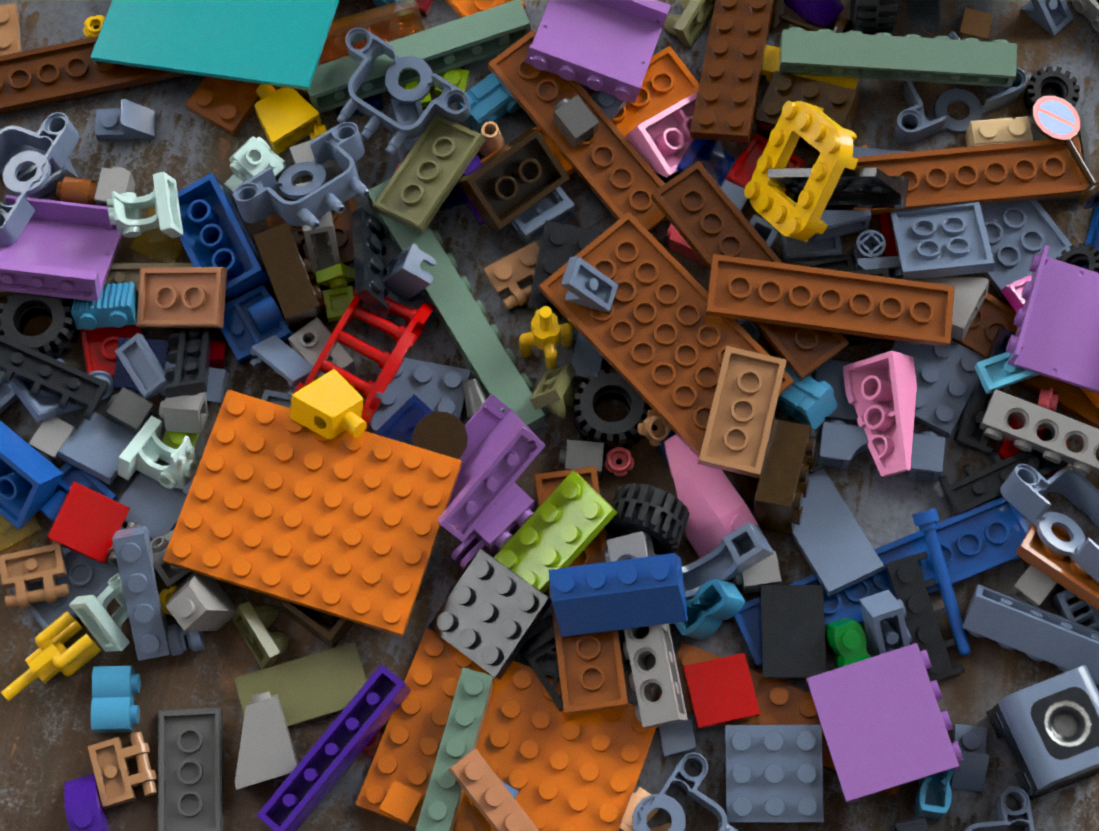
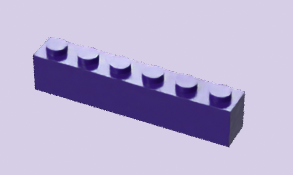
M381 664L256 816L274 831H297L412 690L406 683Z

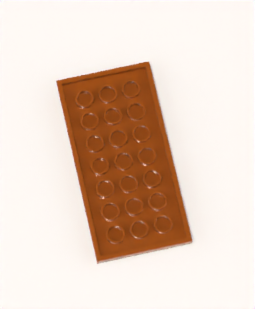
M628 212L574 256H579L618 284L610 312L599 311L565 300L568 289L563 287L561 282L568 262L539 285V291L639 396L664 419L666 424L700 457L726 346L764 355L769 354L735 319L705 315L708 292ZM785 370L778 397L794 384V380Z

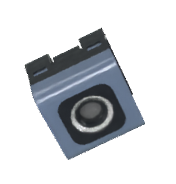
M1086 665L1014 692L1001 699L992 709L986 712L997 738H1005L1019 768V771L1015 773V777L1020 788L1028 794L1030 801L1099 773V691Z

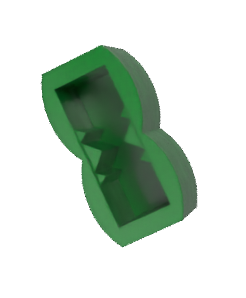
M845 617L825 625L827 644L832 652L835 653V669L871 658L866 652L867 640L865 632L857 621Z

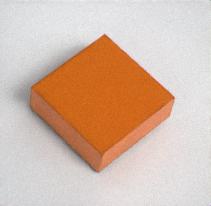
M394 780L379 810L408 825L423 798V794Z

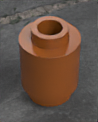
M65 176L63 181H59L57 184L56 197L63 202L97 205L94 198L98 183L91 179Z

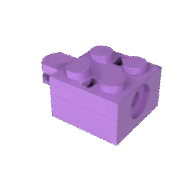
M514 482L469 536L453 551L451 558L455 562L462 559L460 567L467 570L480 549L495 557L534 514V500Z

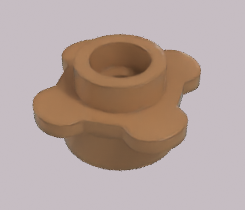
M654 409L649 410L647 418L637 426L638 434L644 435L649 439V444L652 446L660 445L661 440L665 439L671 430ZM653 425L656 426V430L652 429Z

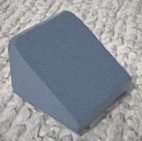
M691 717L688 718V721L659 727L664 757L694 753L696 751Z

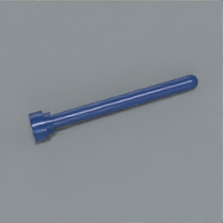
M934 508L912 514L915 527L918 526L920 532L923 531L958 653L964 657L968 656L971 649L965 629L962 628V618L935 529L938 527L937 521L939 520L937 510Z

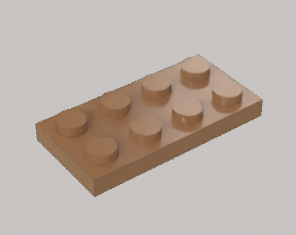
M726 346L698 464L755 478L760 477L787 362L786 359Z

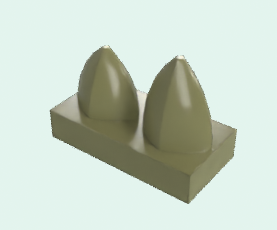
M679 0L684 12L667 16L663 27L668 32L676 35L682 46L692 48L713 14L716 0Z
M571 362L544 373L530 398V402L535 410L546 406L556 416L565 418V405L574 409L575 397L570 382L576 371Z
M248 601L237 607L232 621L261 669L273 666L277 658L285 652L291 637L285 633L268 632L266 630L276 620L280 612L279 607L272 605L252 607Z

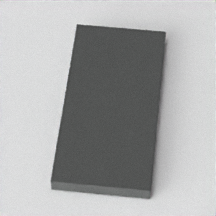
M222 707L158 711V831H224Z

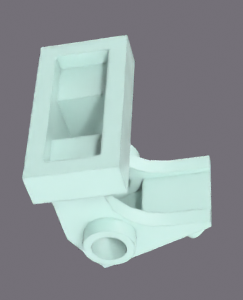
M252 136L229 158V167L234 174L224 183V186L233 195L234 190L239 185L267 168H272L276 177L286 167V163L271 150L270 146L261 137L255 138Z
M165 172L153 174V192L137 197L136 193L133 192L118 194L112 191L113 199H107L110 225L117 226L118 235L123 234L124 237L133 238L140 236L141 232L160 227V231L171 238L183 236L176 180ZM155 206L156 214L142 219L141 209Z
M151 416L119 456L117 475L129 480L137 470L155 479L166 488L184 489L199 466L195 448L192 446L188 436H185L183 443L178 449L164 444L160 440L162 421ZM161 459L169 463V465L162 466L157 464V462Z
M117 573L109 579V586L97 598L94 595L77 596L69 604L105 652L123 651L130 643L121 631L122 623L129 616L120 574ZM115 598L121 607L110 616L106 608L111 600Z

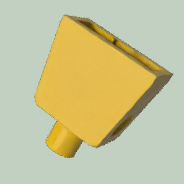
M261 84L256 89V93L261 100L254 105L255 111L274 153L277 155L310 135L309 133L314 131V125L317 127L322 125L318 111L295 89L281 87L275 90L272 85Z
M335 369L292 394L290 418L327 439H333L344 431L349 432L354 437H359L367 427V423L361 419L363 408L362 396Z

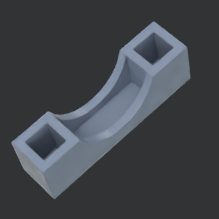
M841 420L823 422L819 434L816 466L822 465V467L847 470L849 464L856 456L870 451L868 448L869 440L864 429L860 428L859 425H846V422ZM928 431L920 432L919 434L913 433L911 467L909 471H905L908 478L938 481V477L941 476L943 471L945 437H938L936 433Z
M748 522L723 537L721 543L710 553L691 564L683 566L685 600L693 599L698 589L706 582L713 579L727 582L774 554L761 528Z
M147 525L116 531L112 541L138 661L170 655L167 638L168 622L158 595L153 551Z

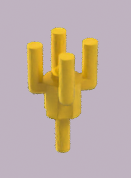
M543 306L541 309L536 310L532 318L531 332L523 333L519 337L520 355L524 358L529 357L532 353L531 346L535 345L538 349L544 350L546 369L549 371L556 368V346L559 342L565 348L572 345V326L569 323L559 325L558 316L552 313L550 307Z
M66 611L36 636L35 643L39 648L25 659L30 668L2 690L1 693L10 701L38 677L44 683H47L60 671L67 677L72 676L102 650L87 634L82 636L68 649L63 645L83 628Z

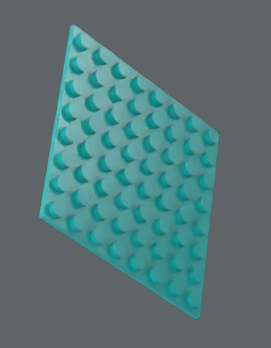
M112 0L90 58L92 61L309 90L339 0Z

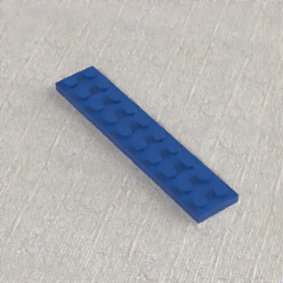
M1003 496L937 523L938 527L935 529L952 586L1021 558L1015 552L1026 535L1029 526L1023 515ZM923 531L915 532L874 549L883 565L926 551L928 557L918 561L923 579L926 581L935 578L937 583L926 587L930 596L940 591ZM885 567L884 571L829 597L823 588L825 625L845 617L855 620L859 624L864 623L859 599L888 589L893 594ZM813 574L789 585H821L816 575ZM760 597L744 603L741 610L733 616L755 668L762 666Z

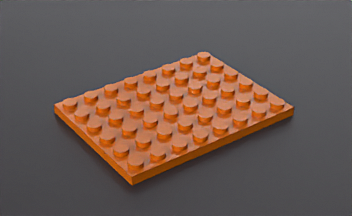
M228 389L163 561L175 567L403 637L441 527L437 519L448 507L462 466V460L364 431L359 437H354L349 432L344 431L333 439H327L290 418V408Z
M428 629L424 631L404 681L412 691L390 716L355 804L356 807L416 829L462 668L489 674L434 631ZM513 661L501 680L494 677V687L476 749L502 782L519 791L515 800L539 831H620L619 825L622 822L621 820L631 794L635 790L657 727H643L636 717L635 705L628 703V708L565 716L564 710L561 712L558 710L533 669ZM547 678L552 685L554 679ZM558 680L555 691L561 701H563L560 680ZM394 780L423 794V798L408 825L379 810ZM464 791L453 831H494Z

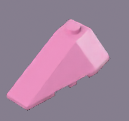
M698 91L641 123L625 135V138L654 172L666 178L690 164L695 157L694 155L707 141L704 139H691L690 136Z
M892 350L842 366L846 397L849 404L854 406L858 415L856 419L858 425L864 429L869 440L868 448L880 475L887 477L909 471L911 467L917 392L914 357Z
M677 434L663 441L678 499L683 502L690 513L684 530L685 536L699 559L714 550L721 543L723 537L748 522L759 526L746 503L722 469L698 464L699 457Z

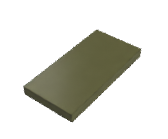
M435 114L372 205L374 210L424 233L486 141L484 135Z
M356 642L234 678L243 714H245L246 704L252 702L251 696L270 691L271 696L276 694L279 696L288 728L341 713L367 682Z

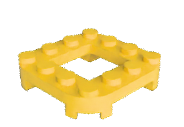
M787 101L782 107V114L775 128L770 133L764 152L757 161V167L752 179L745 187L744 195L750 199L753 209L782 235L808 242V239L815 233L823 234L828 226L820 218L844 168L852 170L856 168L858 159L852 156L853 141L857 139V136L853 131L842 128L824 114L823 108L803 101ZM802 137L817 149L820 155L811 169V174L804 189L799 194L798 202L795 203L784 193L785 188L767 176L769 169L786 168L799 138Z

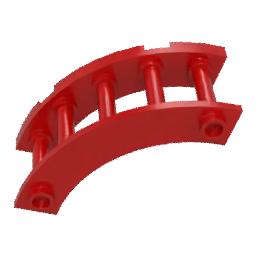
M354 289L352 295L355 297L332 332L305 384L300 382L294 393L317 380L321 372L326 374L335 369L355 390L363 393L362 397L366 398L361 419L367 423L366 431L382 401L377 397L379 392L383 394L388 384L392 383L404 361L403 358L406 352L412 349L422 334L435 307L424 302L419 310L415 308L411 310L385 296L384 301L389 305L390 312L406 320L405 324L408 326L401 325L399 327L361 307L364 301L355 294ZM356 317L394 337L397 345L392 353L388 351L384 353L344 332L352 318ZM337 342L379 364L378 367L382 371L376 382L371 380L366 382L327 361Z

